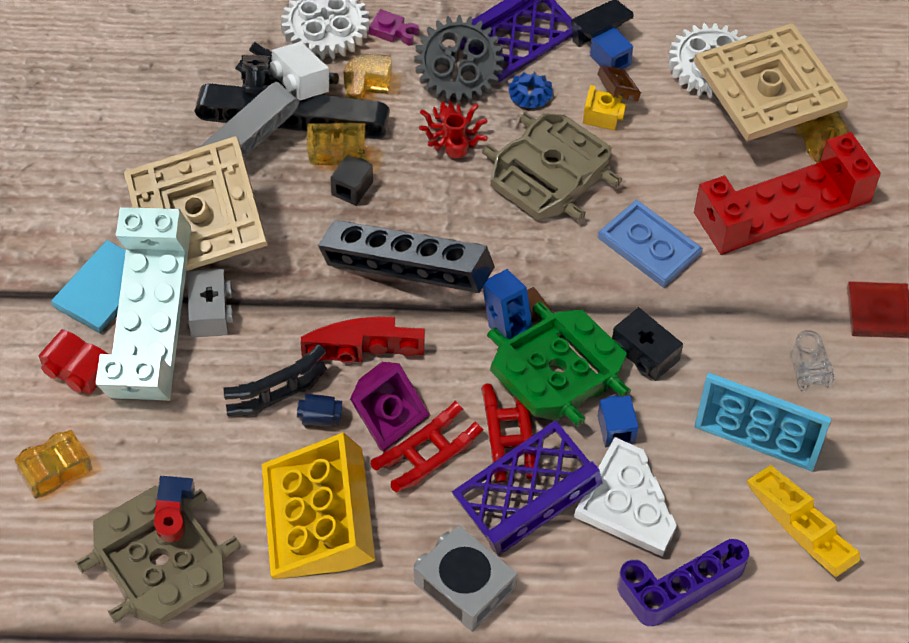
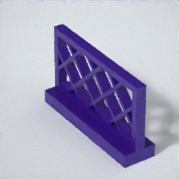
M503 0L472 19V25L483 21V31L489 27L492 28V36L489 37L495 36L496 31L499 29L511 30L510 39L498 37L497 44L510 46L509 55L499 54V56L504 57V61L508 62V67L502 70L501 75H496L498 83L572 37V18L555 0ZM545 2L551 9V14L537 12L536 6ZM520 16L531 18V26L516 24V18ZM535 19L550 21L549 29L534 27ZM554 22L564 23L569 29L566 31L553 30ZM515 31L530 33L529 42L514 40ZM534 34L549 36V39L545 44L533 43ZM467 38L462 39L460 45L461 51L464 50ZM475 46L469 49V52L474 55H479L483 52ZM513 47L528 49V55L525 57L514 56Z
M555 420L454 489L452 494L487 539L492 550L499 556L600 486L602 478L599 468L593 461L590 462ZM553 433H556L562 440L560 450L543 448L544 440ZM524 453L536 454L534 468L517 466L518 457ZM541 455L559 457L557 469L539 468ZM564 457L578 459L583 465L574 472L561 471ZM498 471L510 472L508 486L491 484L492 475ZM515 473L531 474L530 488L514 487ZM538 475L555 477L554 485L550 489H535ZM472 489L484 490L481 504L469 503L463 495ZM489 491L506 493L504 507L487 505ZM511 494L529 495L527 504L521 509L509 507ZM474 510L480 511L479 516ZM485 511L502 513L501 523L489 530L483 523Z

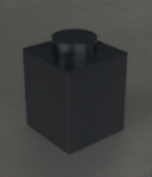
M347 154L330 177L331 195L357 206L373 183V164L368 163L363 158Z

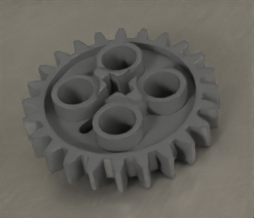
M458 15L456 22H452L451 18L447 16L445 25L439 20L436 21V30L429 26L427 27L429 37L425 35L420 36V42L423 45H416V52L420 55L414 56V63L420 65L415 67L416 74H423L420 77V84L429 82L426 87L427 92L436 90V99L444 94L446 95V103H449L452 97H456L457 105H460L462 97H465L470 104L472 95L475 94L478 99H482V90L488 93L491 92V85L489 83L498 84L496 75L502 74L503 68L498 65L504 63V57L499 56L502 53L503 47L495 46L498 43V36L489 37L492 30L491 27L484 31L482 30L483 21L472 25L471 16L466 23L462 22L461 15ZM467 38L463 51V60L460 61L456 81L452 82L451 77L455 69V60L458 58L462 39ZM450 39L455 41L456 45L452 48H447L442 43ZM475 46L481 48L483 52L479 55H474L469 52V49ZM446 65L449 71L439 73L435 70V67ZM465 72H472L476 78L469 81L463 79L461 75Z

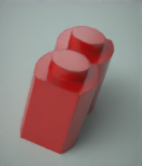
M61 329L38 356L42 365L41 369L47 376L52 379L58 377L65 380L66 384L76 392L83 391L91 394L97 388L96 379L100 354L108 353L93 344L86 343L77 335Z

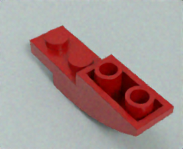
M378 316L345 320L329 324L301 336V355L303 357L319 344L326 350V353L319 361L363 362V352H371L377 355L389 353L402 354L404 356H424L425 329L396 327L395 317Z

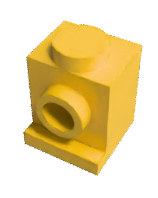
M590 85L584 107L583 124L616 130L618 119L623 120L626 111V104L622 103L621 95L618 98L612 97L609 92L595 90L596 86Z

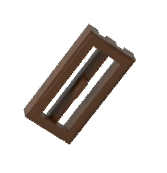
M605 65L599 67L597 75L612 97L618 98L620 94L623 99L628 100L630 96L633 101H639L641 92L625 69Z

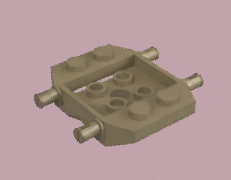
M524 112L519 122L528 128L521 138L511 141L500 151L490 144H487L482 150L483 155L494 161L490 186L537 220L556 216L564 212L579 222L583 219L586 212L573 203L599 179L605 180L614 188H617L622 182L621 177L610 171L609 162L612 155V147L566 115L543 113L535 119L527 112ZM556 157L559 161L553 163L547 161L546 158ZM516 162L523 167L526 173L533 174L543 181L548 188L554 189L556 192H550L512 164Z
M156 485L93 521L95 549L90 554L76 560L75 563L81 573L99 563L119 587L125 602L108 610L114 623L132 613L140 620L162 625L225 587L223 563L226 562L225 557L240 549L241 544L236 536H233L219 546H214L192 515L191 509L207 501V497L202 489L194 493V499L185 498L182 514L185 532L175 542L163 541L155 530L140 540L130 543L126 548L117 553L114 550L154 526L159 487ZM164 554L169 557L168 561L163 565L157 566L151 563L152 558L156 555Z

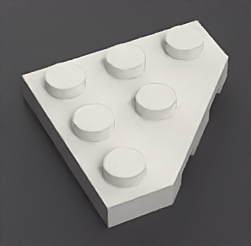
M615 437L598 467L601 473L602 484L582 497L575 510L574 517L663 557L676 531V522L666 507L665 497L656 477L652 475L644 450Z

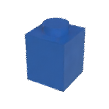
M614 27L592 38L590 57L599 66L605 65L624 69L631 65L634 46Z
M615 395L606 399H600L597 417L605 448L610 447L615 437L629 444H635L639 427L631 396L620 397Z

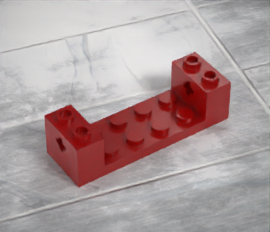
M849 132L826 140L819 163L735 191L725 175L699 184L693 213L719 254L723 255L872 202L881 172L853 133Z

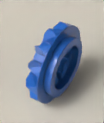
M523 71L521 76H514L513 81L509 83V96L514 103L521 107L539 108L547 104L552 98V82L547 81L546 75L537 76L535 71L532 75H528ZM529 85L534 86L533 91H531V94H528L527 91Z

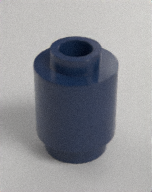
M305 394V400H298L297 418H303L302 425L332 428V425H340L343 401L335 400L334 396Z

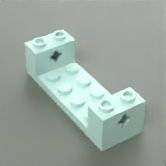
M123 207L119 209L116 237L126 248L114 343L112 354H100L96 385L109 398L170 401L191 235V225L180 209Z

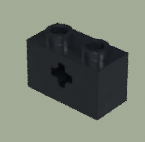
M639 307L613 329L612 339L627 353L626 357L636 365L642 374L650 376L654 381L658 380L680 361L683 343Z

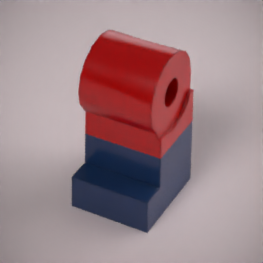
M160 475L154 526L159 538L163 541L175 542L184 535L185 524L182 517L185 498L194 499L195 484L193 478Z

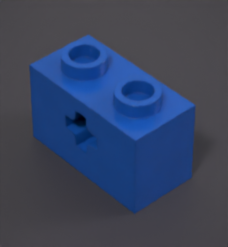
M508 269L488 278L483 286V294L489 328L497 327L509 339L531 328L532 321L527 287Z

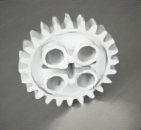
M289 0V7H284V15H281L282 34L285 35V41L291 42V44L301 41L315 55L320 54L321 60L325 58L326 54L335 59V53L338 52L344 57L346 56V49L354 52L355 44L362 46V38H367V30H369V12L365 11L364 3L359 4V0Z
M703 23L700 30L693 25L691 32L684 29L682 36L676 35L675 42L671 43L668 61L669 70H673L672 77H679V85L687 83V91L696 88L698 89V96L705 91L708 97L711 98L713 90L695 65V54L747 38V36L737 37L738 30L736 29L730 33L728 32L727 25L722 30L718 29L717 23H714L712 28H708Z

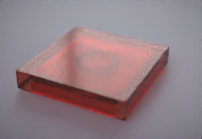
M848 282L847 295L852 336L909 338L908 284Z

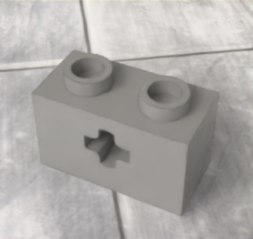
M224 269L187 271L188 319L191 338L228 335L227 323H233L232 305H227L226 298H232L231 280H225Z

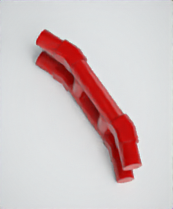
M486 383L481 387L487 418L492 463L505 455L504 448L519 446L533 436L529 410L515 396L516 408L498 409L493 385ZM518 420L520 434L502 436L500 421ZM524 453L525 467L534 468L536 454ZM505 471L495 473V482L507 481V473ZM526 474V479H532V475Z
M454 401L445 411H442L437 417L432 419V422L401 444L371 459V467L376 471L384 467H390L401 461L405 456L414 468L404 473L403 476L392 480L390 485L394 492L411 488L456 454L466 450L484 429L475 421L450 443L440 432L446 429L463 410ZM429 439L440 451L428 460H425L415 448Z

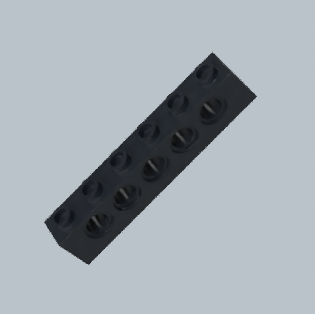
M334 220L318 244L329 266L480 293L495 268L488 247L479 243L473 244L454 239L432 237L426 234L421 235L402 230L356 224L354 222Z

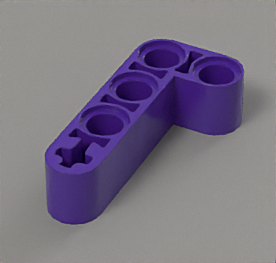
M726 540L658 580L645 563L639 560H629L620 569L617 590L636 618L643 625L654 627L740 578L744 573L749 558V549L741 540ZM700 572H707L713 577H704ZM627 578H636L640 582L631 583L627 580ZM680 587L686 592L678 593L673 588ZM654 603L659 608L651 609L647 607L645 604Z

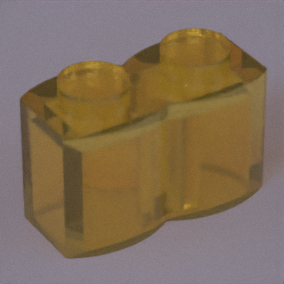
M72 430L55 433L43 445L27 447L14 459L20 476L35 499L54 492L63 484L80 479L92 470L90 457Z

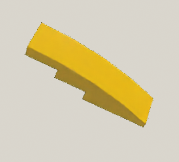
M769 465L747 480L748 487L772 516L815 560L835 577L860 561V552L837 534V525L814 507V498L772 465Z

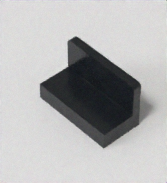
M610 0L571 19L572 41L580 46L592 40V38L633 19V12L618 0Z

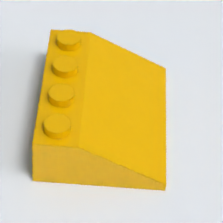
M343 432L261 464L271 578L281 579L347 571L375 561L363 449L360 445Z

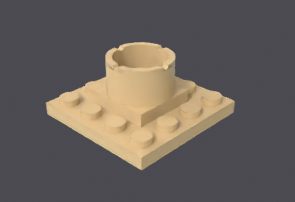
M794 23L695 54L694 57L695 65L746 141L845 109L848 105L849 100Z
M237 136L124 171L133 208L180 209L191 225L186 271L268 246L240 141Z

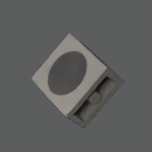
M459 525L451 533L445 532L437 541L436 547L429 554H422L414 564V584L471 632L516 589L518 573Z

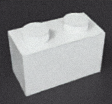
M301 41L272 50L270 71L273 77L277 78L299 101L329 92V67Z

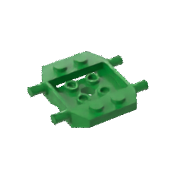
M539 301L532 310L543 321L512 339L506 338L497 327L491 329L487 334V337L498 346L490 371L536 417L559 421L567 416L576 427H579V425L584 423L586 417L577 408L587 398L597 397L610 388L620 397L628 396L631 392V389L619 379V373L627 353L583 310L554 313L542 301ZM563 335L568 341H570L600 371V373L596 374L589 367V363L585 359L580 358L569 347V343L565 339L560 338L559 336ZM558 366L562 368L564 372H554L550 369V367Z

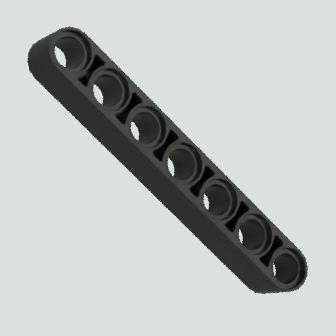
M204 84L200 87L194 112L202 120L227 123L259 94L244 92L240 86ZM316 95L300 100L296 111L277 129L379 139L386 134L390 109L385 103L379 101Z

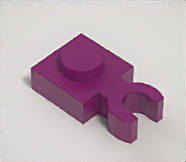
M382 9L378 11L369 25V35L392 43L396 38H399L404 44L412 46L414 44V36L410 34L416 36L420 34V27L417 24H405V17Z

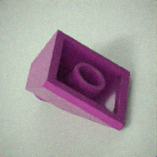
M383 361L358 380L350 397L352 404L377 446L382 451L429 415L400 363Z

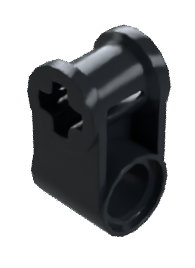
M242 55V90L247 93L260 94L268 87L270 56Z

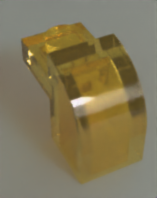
M363 54L350 60L344 68L346 98L365 100L366 92L388 95L392 77V56Z

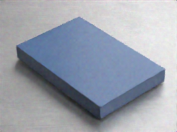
M637 199L598 232L599 240L663 288L702 254L703 250L701 246Z

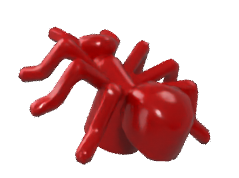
M450 100L448 107L442 101L440 115H438L436 107H433L435 119L441 120L442 123H433L431 115L425 110H421L420 114L426 118L428 127L420 125L419 130L424 131L428 139L432 140L428 142V146H434V149L439 151L445 144V153L451 158L464 157L468 152L469 145L475 147L479 141H487L488 136L476 135L480 127L488 122L487 118L479 120L473 129L466 128V125L470 124L474 112L478 109L477 104H474L469 109L465 119L461 115L460 105H457L456 112ZM429 128H431V129H441V130H439V131H437V132H435V133H431V131H430ZM466 134L476 135V137L471 140ZM442 136V138H441V140L439 141V143H438L437 140H433V139H435V138H437V137Z

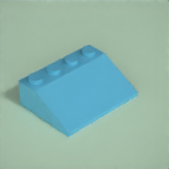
M708 372L694 427L813 472L832 418Z

